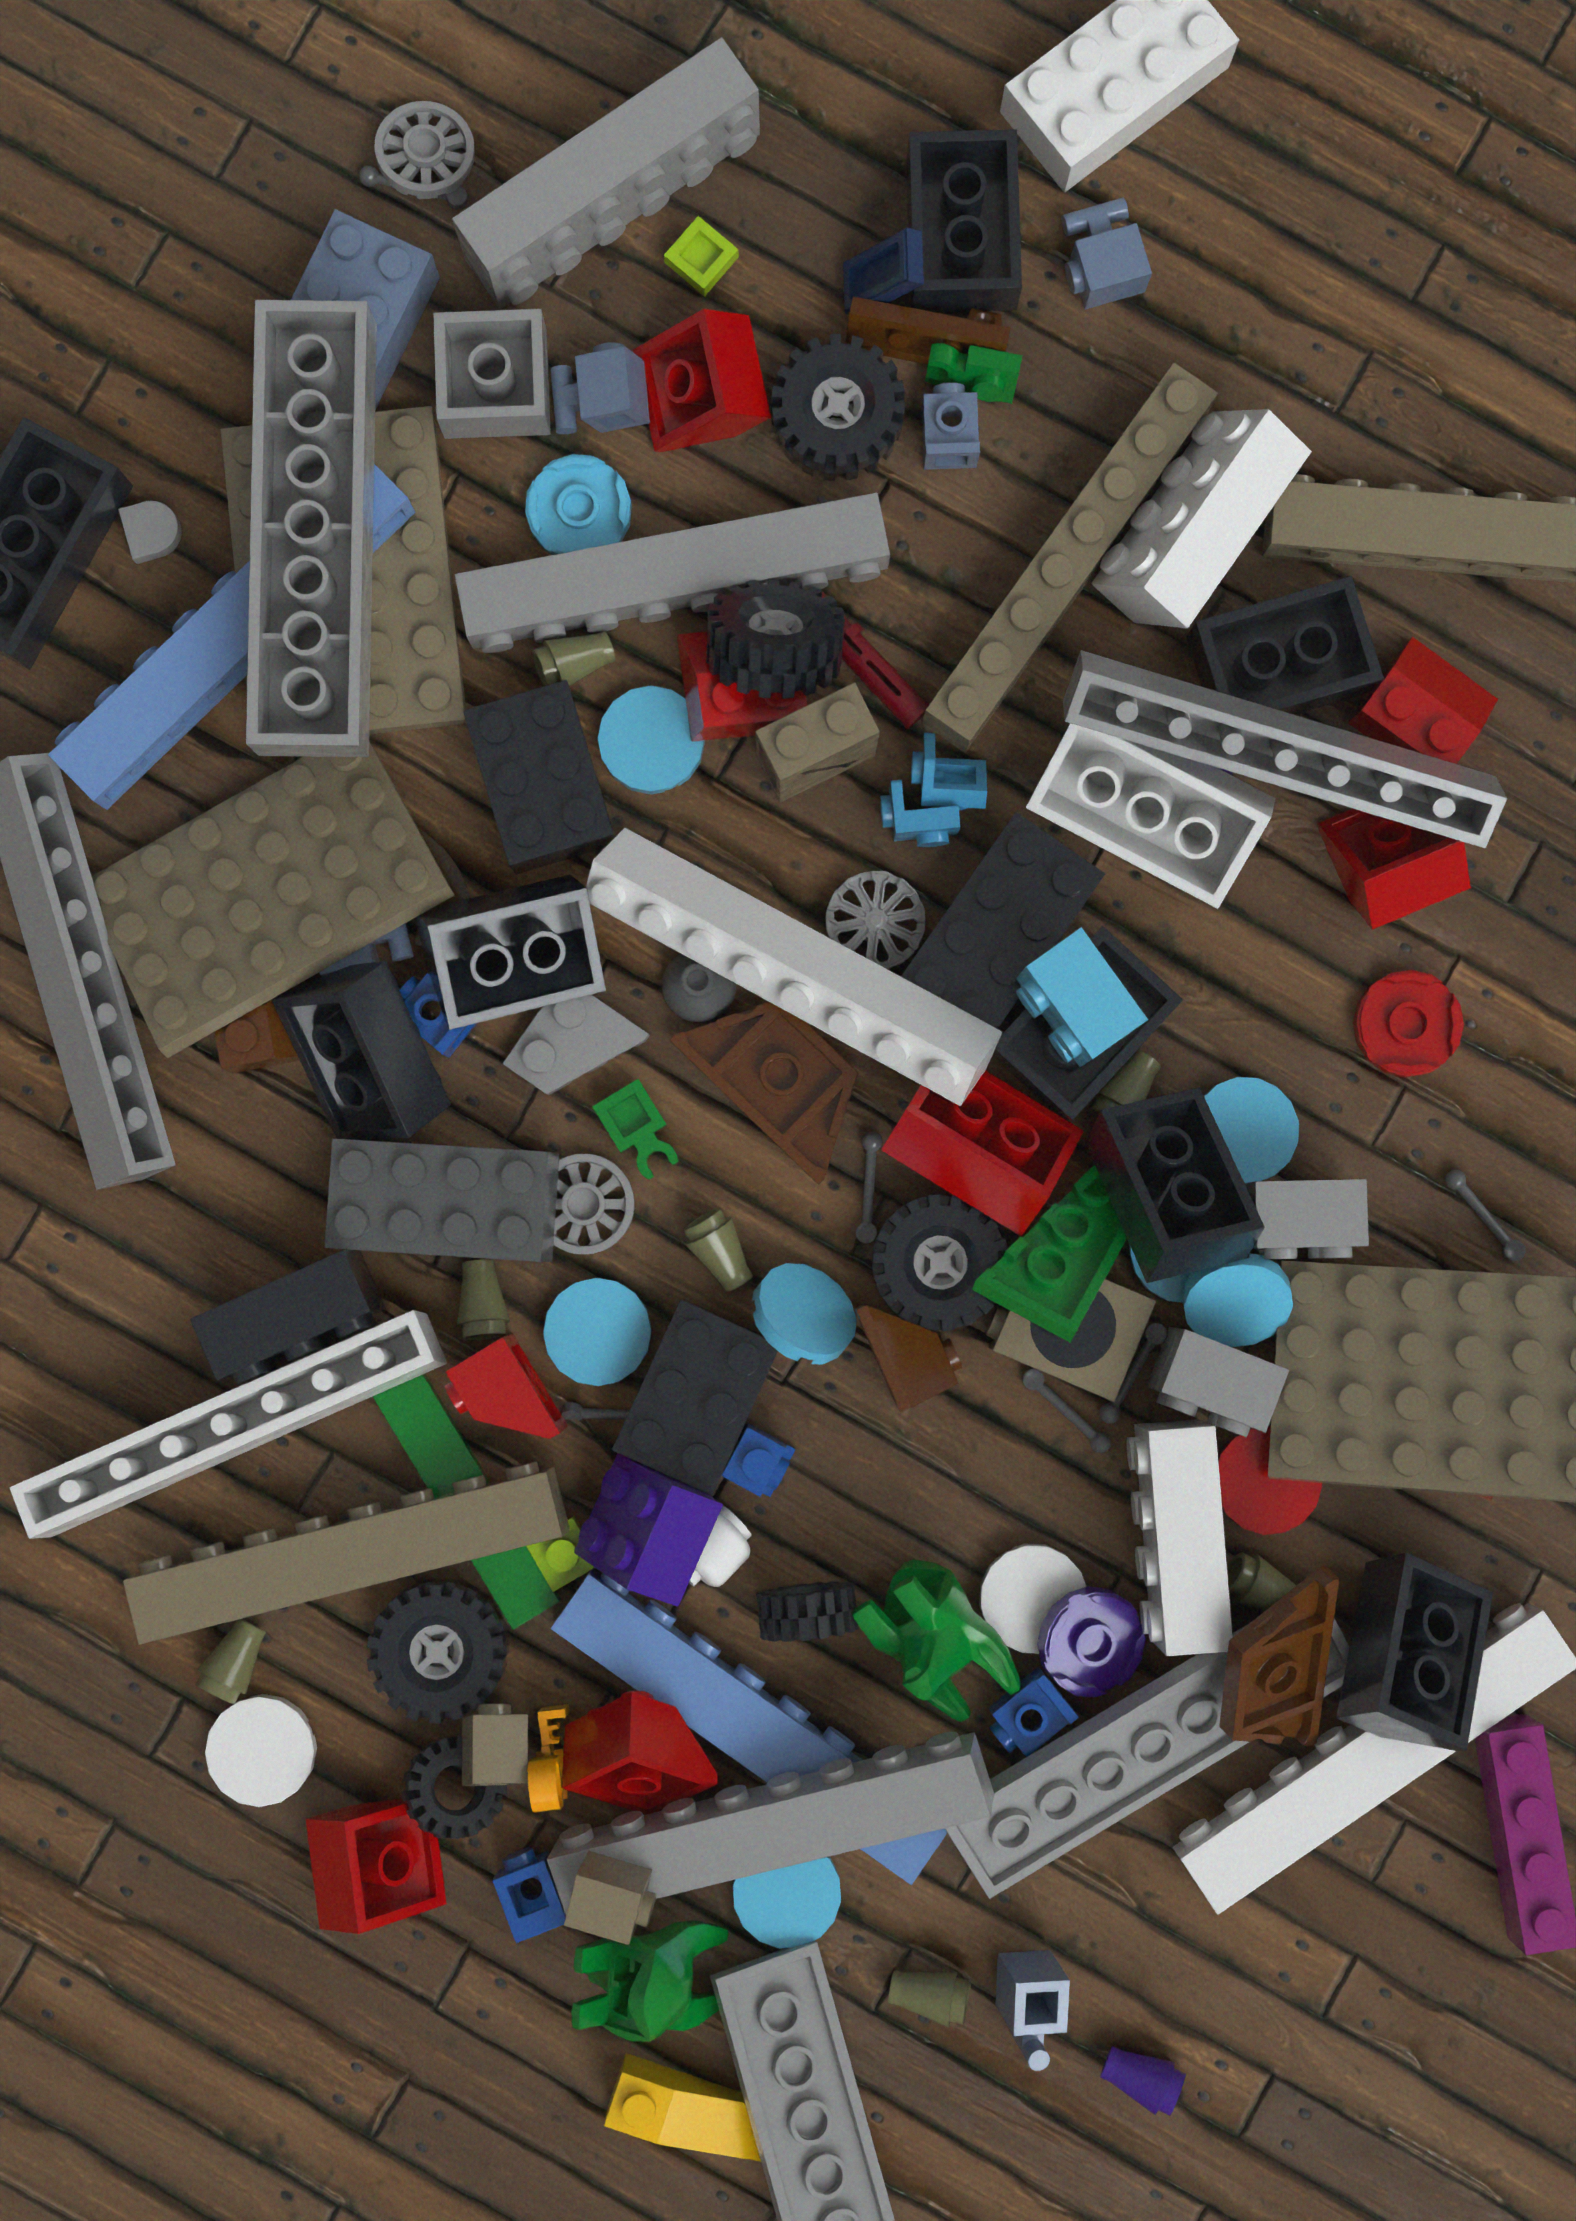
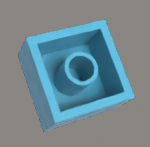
M1082 927L1027 965L1016 978L1021 985V988L1016 990V994L1022 1004L1034 1018L1040 1014L1043 1015L1054 1030L1048 1038L1055 1050L1065 1062L1068 1063L1074 1059L1079 1067L1097 1057L1148 1020Z

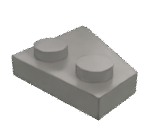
M587 995L543 1006L503 1062V1065L549 1096L569 1085L580 1076L607 1064L609 1060L635 1046L637 1047L645 1043L650 1035L593 995Z

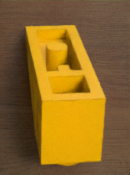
M628 2053L625 2054L608 2105L605 2127L658 2145L761 2161L742 2092Z

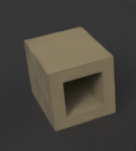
M511 1704L478 1705V1715L462 1718V1786L520 1785L528 1783V1714H511Z
M588 1851L576 1874L564 1926L629 1945L637 1925L647 1927L653 1911L656 1893L647 1891L652 1869Z

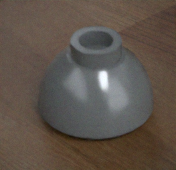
M679 953L670 961L664 971L662 992L667 1005L676 1015L692 1022H706L719 1017L730 1007L735 997L736 983Z

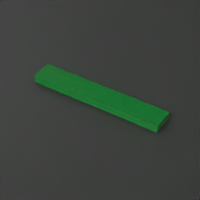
M422 1374L373 1396L427 1488H432L434 1497L453 1493V1482L484 1474L486 1483H491L426 1374ZM527 1546L471 1560L512 1630L561 1600L556 1591L552 1592Z

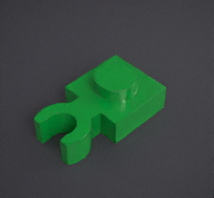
M932 343L925 381L933 385L960 383L965 386V393L977 392V399L985 402L1000 401L1012 404L1023 355L972 345L969 347L968 354L958 352V350L950 345Z
M639 1079L592 1106L620 1153L633 1146L636 1147L638 1151L637 1167L646 1179L651 1180L655 1177L648 1166V1158L654 1152L665 1153L673 1166L679 1163L674 1148L664 1141H659L654 1134L666 1127L667 1124Z

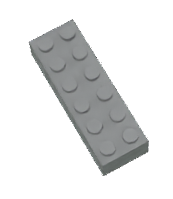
M721 37L452 218L464 259L499 309H502L509 303L517 305L526 301L537 291L538 284L554 273L556 275H563L578 265L582 259V254L598 243L601 246L612 243L623 234L626 225L641 214L646 217L655 214L667 204L670 195L684 185L688 187L698 185L711 174L714 165L729 155L732 158L741 156L755 144L757 136L760 135L759 89L724 39Z

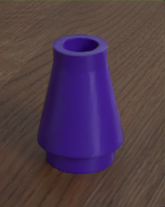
M1111 2046L1100 2078L1112 2083L1152 2114L1156 2115L1160 2111L1170 2116L1182 2090L1186 2073L1175 2069V2062L1127 2052Z

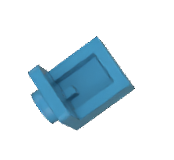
M924 733L923 752L913 751L911 763V784H921V806H959V810L967 808L985 809L987 798L986 760L935 758V733Z
M891 780L889 795L880 796L882 827H892L894 841L917 839V847H936L949 844V836L958 835L961 827L959 806L905 811L902 780Z

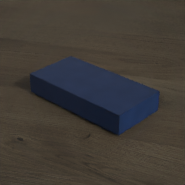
M905 228L843 263L845 314L849 315L853 296L889 303L924 284L922 231Z

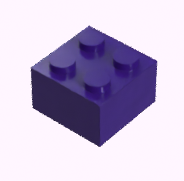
M618 1453L612 1467L603 1478L601 1492L591 1515L581 1527L579 1542L574 1553L625 1589L678 1607L723 1504L698 1489Z

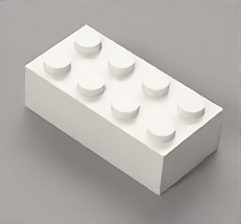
M1116 0L1005 84L1000 113L1013 129H1017L1019 137L1065 193L1228 69L1239 38L1208 0Z
M1269 409L1214 411L1203 417L1193 429L1191 434L1193 440L1180 457L1173 460L1162 473V484L1155 494L1133 514L1130 521L1132 526L1124 538L1102 558L1100 562L1101 570L1091 584L1134 623L1188 628L1312 452Z
M1070 723L1026 808L1218 909L1270 821L1276 798L1217 767Z
M1199 1419L1134 1424L1135 1437H1127V1458L1129 1469L1136 1470L1139 1478V1491L1131 1492V1509L1134 1524H1140L1141 1530H1143L1144 1546H1136L1135 1548L1137 1575L1139 1579H1144L1148 1591V1601H1140V1621L1143 1634H1149L1150 1642H1153L1166 1656L1228 1652L1229 1640L1233 1636L1216 1427Z

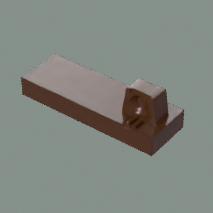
M853 296L845 343L851 344L852 336H857L864 339L863 348L869 351L875 344L884 351L883 356L928 365L932 343L947 344L954 347L958 352L968 354L970 345L1006 352L1011 327L1002 326V314L976 310V308L970 309L966 319Z

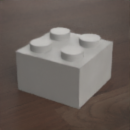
M542 309L433 313L436 413L444 438L551 435L547 329Z
M1367 1179L1255 1181L1245 1183L1265 1226L1252 1248L1254 1249V1254L1263 1255L1264 1259H1297V1248L1308 1247V1258H1352V1246H1369Z
M1169 1327L1166 1340L1162 1344L1146 1387L1160 1392L1156 1403L1193 1417L1196 1416L1198 1408L1210 1412L1207 1423L1247 1437L1250 1428L1266 1433L1289 1370L1189 1330Z

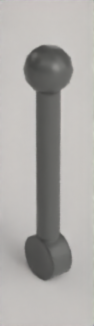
M366 165L361 168L359 180L363 185L373 187L376 184L392 187L383 177L382 173H379L372 165ZM460 186L456 191L449 194L438 195V199L447 200L451 208L459 210L467 204V193Z
M875 1131L865 1133L861 1140L862 1146L866 1150L862 1222L857 1226L855 1233L857 1239L862 1243H871L877 1236V1229L872 1224L876 1156L877 1151L882 1147L883 1141L881 1135Z
M1459 1169L1450 1170L1445 1176L1446 1185L1452 1190L1459 1191L1502 1244L1501 1251L1503 1257L1510 1261L1521 1260L1526 1252L1524 1244L1521 1241L1512 1240L1467 1186L1464 1172Z
M1152 1323L1146 1327L1144 1332L1146 1341L1126 1373L1115 1401L1107 1402L1100 1407L1099 1416L1105 1423L1111 1424L1119 1419V1407L1155 1345L1161 1344L1166 1340L1167 1330L1163 1325Z
M1029 1369L1023 1374L1022 1381L1024 1386L1029 1390H1037L1090 1439L1091 1448L1095 1452L1105 1453L1111 1447L1109 1435L1105 1432H1097L1046 1385L1041 1371Z
M568 1402L562 1406L561 1415L565 1420H626L630 1410L582 1408L578 1403Z

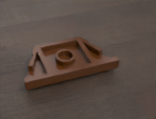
M766 1002L753 1009L720 1018L716 1022L696 1029L680 1032L670 1039V1042L816 1184L819 1185L824 1180L858 1072L804 1020L771 1002Z
M1323 1566L1315 1570L1229 1640L1219 1727L1233 1741L1251 1742L1256 1739H1262L1265 1743L1281 1744L1284 1737H1295L1303 1746H1312L1317 1743L1339 1586V1577L1328 1567Z

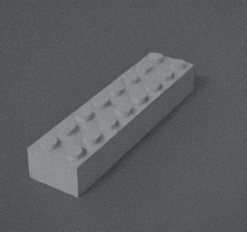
M255 300L246 745L258 756L369 757L377 323L367 301Z

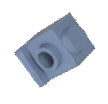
M960 383L938 384L933 387V394L923 395L921 407L924 470L976 468L980 455L977 392L965 393V386ZM941 417H960L961 423L950 427L943 423Z

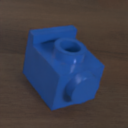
M428 973L421 981L412 976L399 990L413 1022L420 1031V1037L442 1055L450 1058L476 1024L449 1030L442 1010L436 1019H424L422 1015L423 1006L429 1001H437L439 1003Z
M748 1423L724 1468L722 1477L759 1497L762 1493L771 1497L773 1491L776 1490L796 1449Z
M1039 1666L1020 1681L1021 1688L1017 1693L1010 1695L1007 1692L989 1707L991 1714L997 1720L989 1728L1009 1753L1019 1747L1023 1754L1028 1757L1068 1723L1072 1724L1079 1718L1072 1706ZM1030 1709L1038 1711L1041 1716L1038 1724L1032 1728L1024 1727L1021 1724V1716L1025 1711Z
M528 1847L502 1859L504 1868L498 1870L492 1880L516 1943L562 1926L565 1923L566 1914L547 1862L548 1851L535 1856L533 1848ZM528 1878L537 1879L542 1885V1891L536 1895L528 1894L523 1888V1881Z

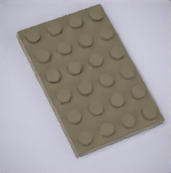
M432 406L375 412L374 464L408 497L416 513L373 553L369 734L467 724L463 713L466 710L435 413ZM252 425L220 429L234 569L236 573L250 561Z
M370 740L369 757L304 756L91 876L108 931L107 942L158 1049L167 1058L454 896L452 889Z
M1281 1261V1268L1289 1278L1293 1308L1288 1321L1283 1326L1277 1327L1275 1364L1288 1369L1289 1372L1271 1419L1269 1479L1576 1503V1277Z

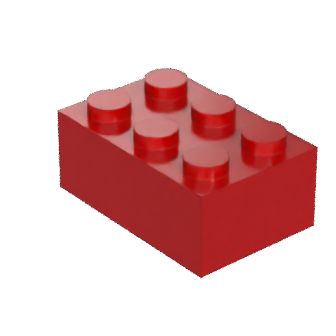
M985 1070L961 1106L920 1085L881 1151L1022 1236L1050 1197L1084 1130Z

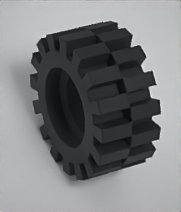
M839 1581L828 1583L814 1582L813 1584L803 1583L795 1584V1586H781L778 1589L770 1588L756 1594L761 1640L791 1642L800 1639V1641H806L811 1638L823 1639L829 1638L831 1635H845V1633H852L859 1629V1625L852 1617L853 1610L857 1607L854 1583H839Z
M462 1736L440 1739L426 1745L419 1754L414 1755L409 1762L411 1764L409 1771L404 1773L402 1782H406L405 1791H402V1799L407 1801L409 1809L406 1812L410 1819H415L418 1822V1828L424 1832L434 1834L433 1837L460 1839L479 1833L478 1831L488 1828L494 1822L492 1818L496 1813H500L504 1806V1803H501L503 1794H507V1785L475 1786L471 1801L459 1810L447 1809L436 1799L434 1783L438 1774L448 1766L462 1767Z

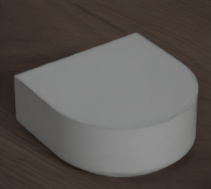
M145 501L118 509L132 560L136 564L164 557L173 552L178 546L182 535L181 524L177 516L167 505L158 501Z

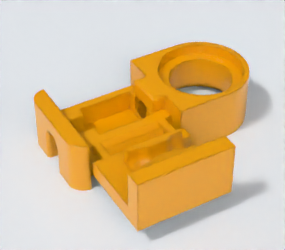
M569 1704L546 1706L538 1711L542 1746L541 1751L536 1752V1757L528 1761L527 1769L529 1798L533 1813L560 1810L564 1806L563 1799H568V1790L561 1788L564 1751L563 1749L554 1750V1744H558L562 1739V1736L553 1735V1730L560 1729V1723H552L551 1719L563 1717L565 1719L570 1712Z

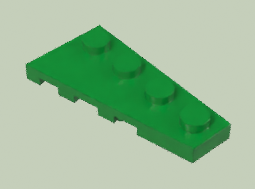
M1095 1165L1074 1184L1072 1190L1059 1203H1054L1041 1216L1040 1221L1023 1238L1020 1236L991 1269H986L976 1279L972 1288L973 1291L1069 1343H1071L1127 1240Z

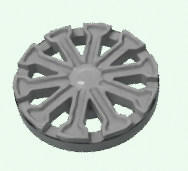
M416 101L399 106L383 119L376 132L374 147L377 166L383 177L401 194L414 195L417 199L438 198V195L456 191L463 184L465 178L470 175L475 154L472 132L468 124L457 112L443 104L431 101ZM414 115V118L418 120V125L412 127L407 122V118ZM433 116L440 117V121L436 126L429 125V120ZM457 128L459 130L457 134L445 137L450 129ZM391 129L398 130L404 138L390 135L389 131ZM459 148H463L466 150V152L463 154L452 151ZM389 149L397 151L398 153L386 155L384 154V151ZM445 165L459 169L455 173H451ZM405 166L400 174H396L393 169ZM421 171V183L411 182L416 174ZM431 171H434L440 178V182L432 183Z
M887 871L863 872L848 878L833 893L825 916L828 938L840 943L837 937L839 933L855 930L856 934L846 944L841 945L855 951L863 941L867 942L865 958L888 970L900 966L915 953L922 941L926 925L925 910L917 892L905 879ZM873 881L875 883L872 901L862 886L863 882ZM891 883L897 886V891L886 902H883L885 885ZM848 890L853 891L861 906L859 907L844 900L843 895ZM904 898H910L914 905L911 909L894 912V909ZM840 910L853 916L854 919L837 922L834 920V912ZM914 920L917 922V929L911 932L897 925V923ZM892 935L907 942L908 947L903 952L898 951L891 938ZM879 943H882L889 956L885 962H879L876 959Z
M574 1154L560 1159L558 1171L564 1168L568 1170L572 1186L569 1187L558 1179L557 1191L563 1195V1198L556 1199V1209H562L563 1213L555 1218L553 1245L569 1253L586 1255L598 1253L612 1247L624 1236L630 1227L634 1215V1194L628 1178L618 1166L601 1156ZM588 1162L591 1168L585 1183L582 1180L578 1166L580 1163ZM606 1168L612 1173V1178L600 1187H596L601 1170ZM623 1187L625 1196L622 1199L604 1198L615 1188ZM622 1209L625 1212L623 1221L617 1222L607 1215L604 1210ZM571 1221L572 1226L568 1238L562 1240L557 1236V1230ZM597 1221L612 1231L611 1237L606 1240L601 1239L596 1224ZM583 1226H586L591 1241L589 1246H580L578 1243Z

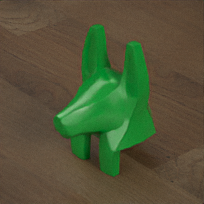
M916 1559L904 1562L897 1568L886 1594L883 1611L872 1599L865 1601L853 1610L852 1617L872 1645L901 1663L903 1669L902 1685L918 1699L927 1700L950 1718L962 1722L971 1715L967 1702L951 1680V1677L960 1672L971 1660L984 1668L1010 1695L1017 1693L1021 1688L1019 1675L1008 1647L997 1631L973 1611L965 1592L950 1569L934 1562Z
M688 1920L674 1922L652 1934L633 1935L629 1945L602 1938L576 1947L574 1972L585 1973L588 1975L590 1982L600 1986L607 1993L574 2002L571 2010L572 2028L582 2030L602 2025L613 2034L628 2041L651 2042L661 2036L667 2029L686 2031L699 2026L716 2013L719 2007L714 1992L692 1994L693 1958L704 1950L726 1942L728 1940V1930L716 1924Z

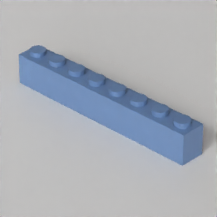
M375 464L373 553L416 513L408 497ZM250 561L237 573L231 571L221 577L212 588L211 594L213 596L198 611L191 609L184 613L172 628L174 634L159 648L153 646L141 654L133 665L135 671L120 686L113 684L105 689L94 703L96 709L81 723L77 721L68 725L57 736L55 740L56 747L48 756L92 801L104 809L108 810L247 676Z
M595 1569L589 1572L551 1627L554 1632L637 1691L648 1692L654 1696L655 1700L675 1706L689 1728L765 1782L786 1772H797L799 1776L818 1772L822 1766L837 1759L847 1758L852 1763L862 1761L861 1758L851 1752L855 1744L841 1732L828 1726L825 1732L821 1731L807 1721L811 1713L796 1700L783 1695L779 1701L762 1689L766 1681L755 1671L742 1663H739L736 1669H734L717 1657L721 1649L710 1639L696 1631L690 1638L673 1625L677 1618L665 1607L653 1600H650L645 1606L628 1594L630 1590L625 1589L604 1573L600 1574ZM943 1828L862 1848L861 1850L912 1885L946 1836L947 1831Z

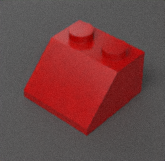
M702 309L633 349V353L644 360L650 417L649 428L655 452H666L736 437L771 418L749 315Z
M707 632L686 633L677 636L692 742L756 736L755 731L808 706L807 698L801 691H795L794 698L783 699L781 693H771L770 699L759 697V691L753 689L748 694L738 692L737 683H733L728 687L719 682L720 674L713 676L709 671V663H706Z
M1412 636L1384 673V679L1370 692L1348 723L1368 738L1457 764L1481 732L1498 698Z
M1353 808L1318 823L1320 835L1349 901L1372 930L1471 888L1465 843Z
M514 1334L500 1338L445 1371L451 1382L444 1387L451 1402L460 1414L469 1411L473 1420L548 1439L555 1437L569 1427Z
M625 1692L619 1699L601 1708L588 1711L587 1715L565 1725L562 1789L632 1811H641L642 1814L646 1815L662 1810L673 1801L689 1798L717 1785L718 1774L678 1709L675 1706L655 1700L654 1696L648 1692Z
M400 1798L350 1805L306 1818L319 1929L361 1934L447 1905L439 1840L437 1837H433L434 1834L424 1832L418 1828L419 1824L415 1819H410L406 1812L409 1809L407 1801H403Z

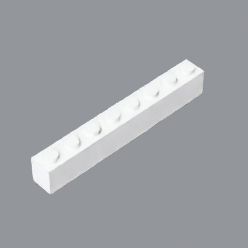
M624 828L593 859L586 885L590 904L953 1103L961 1106L987 1069L1002 1031L631 830Z
M412 1310L9 1488L28 1538L53 1537L447 1364V1361L428 1315Z
M1517 1603L1504 1609L1493 1619L1495 1626L1486 1632L1468 1743L1576 1669V1657L1544 1610L1529 1603L1524 1606ZM1349 1725L1344 1730L1341 1726L1334 1727L1318 1738L1315 1750L1300 1760L1296 1757H1291L1273 1768L1269 1773L1271 1780L1255 1791L1251 1788L1243 1789L1229 1798L1224 1804L1226 1811L1208 1822L1206 1819H1200L1189 1825L1179 1835L1181 1841L1173 1846V1849L1218 1915L1455 1751L1382 1738L1353 1725Z

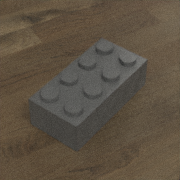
M332 1139L324 1248L552 1262L559 1154L544 1151Z

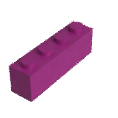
M1527 1714L1507 1716L1475 1738L1507 1936L1525 1955L1576 1948V1916L1544 1726Z

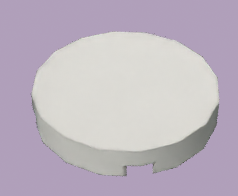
M1024 1543L1005 1551L988 1566L980 1584L979 1606L985 1621L997 1631L1006 1646L1021 1653L1039 1654L1037 1643L1041 1623L1052 1605L1067 1593L1086 1587L1081 1571L1064 1553L1045 1544Z
M267 1694L241 1699L224 1710L209 1731L205 1750L209 1774L220 1791L240 1804L256 1807L281 1803L297 1792L313 1770L317 1752L315 1734L313 1735L308 1718L302 1709L287 1699Z

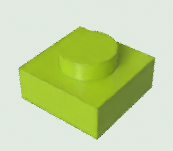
M697 216L664 254V262L703 296H706L739 258V249L701 217Z
M575 1516L568 1519L570 1531L563 1537L527 1546L552 1592L595 1568L574 1553L579 1542L581 1526Z

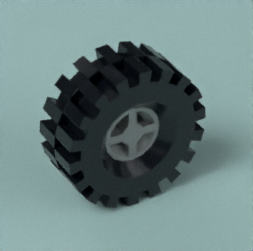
M829 334L828 344L821 345L818 337L807 341V351L801 353L796 348L789 355L788 366L781 365L776 374V386L772 388V425L775 428V438L778 445H784L785 456L792 464L796 460L802 463L803 472L813 476L815 470L824 472L823 480L835 481V474L845 473L846 481L856 479L858 477V470L863 468L869 474L878 468V461L881 457L887 460L893 452L894 442L899 440L902 431L906 403L904 402L905 389L903 380H897L898 369L892 359L887 363L883 361L884 351L875 344L870 351L863 348V338L852 336L851 344L841 343V334ZM832 415L841 416L844 420H842L841 418H834V417H832L831 419H829V417L832 416Z
M768 579L767 585H759L757 580L745 582L744 589H741L736 584L727 588L726 595L718 593L714 597L713 604H710L708 608L706 663H709V671L713 676L720 674L719 682L728 687L733 683H737L738 692L748 694L751 689L757 690L761 698L771 699V693H781L783 699L794 698L795 691H801L805 696L814 694L816 685L825 689L831 685L832 678L837 679L840 673L845 626L844 611L842 607L836 608L837 601L833 597L827 596L822 598V590L811 587L808 591L803 590L802 583L791 581L789 586L779 585V579Z
M928 1195L901 1206L880 1228L872 1250V1275L874 1276L880 1297L883 1298L896 1315L928 1330L948 1331L962 1326L966 1327L976 1322V1319L983 1314H987L994 1307L992 1300L973 1291L972 1288L976 1279L986 1269H991L1008 1249L1005 1238H1002L998 1230L1000 1227L994 1219L953 1195Z
M437 1578L425 1580L422 1584L412 1585L388 1603L387 1607L378 1615L373 1624L375 1625L374 1631L368 1638L367 1648H371V1656L367 1659L368 1671H374L377 1678L373 1682L378 1694L384 1691L390 1699L387 1704L395 1711L398 1707L408 1711L406 1717L415 1721L420 1717L429 1718V1723H441L444 1718L450 1717L454 1721L464 1717L472 1709L475 1711L478 1705H482L488 1696L492 1694L507 1666L505 1662L509 1653V1640H506L505 1637L507 1626L504 1617L499 1619L495 1612L497 1606L491 1598L486 1601L479 1595L480 1589L473 1585L469 1587L459 1585L460 1580L448 1578L446 1581H437Z

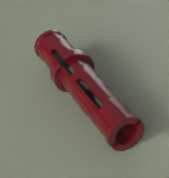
M822 591V598H825V593ZM844 616L842 661L908 730L924 716L929 703H926L897 670L862 635L865 629L858 622L852 624ZM848 643H849L851 646H853V647L855 648V650H856L860 655H858V654L848 645ZM868 665H871L899 696H896Z

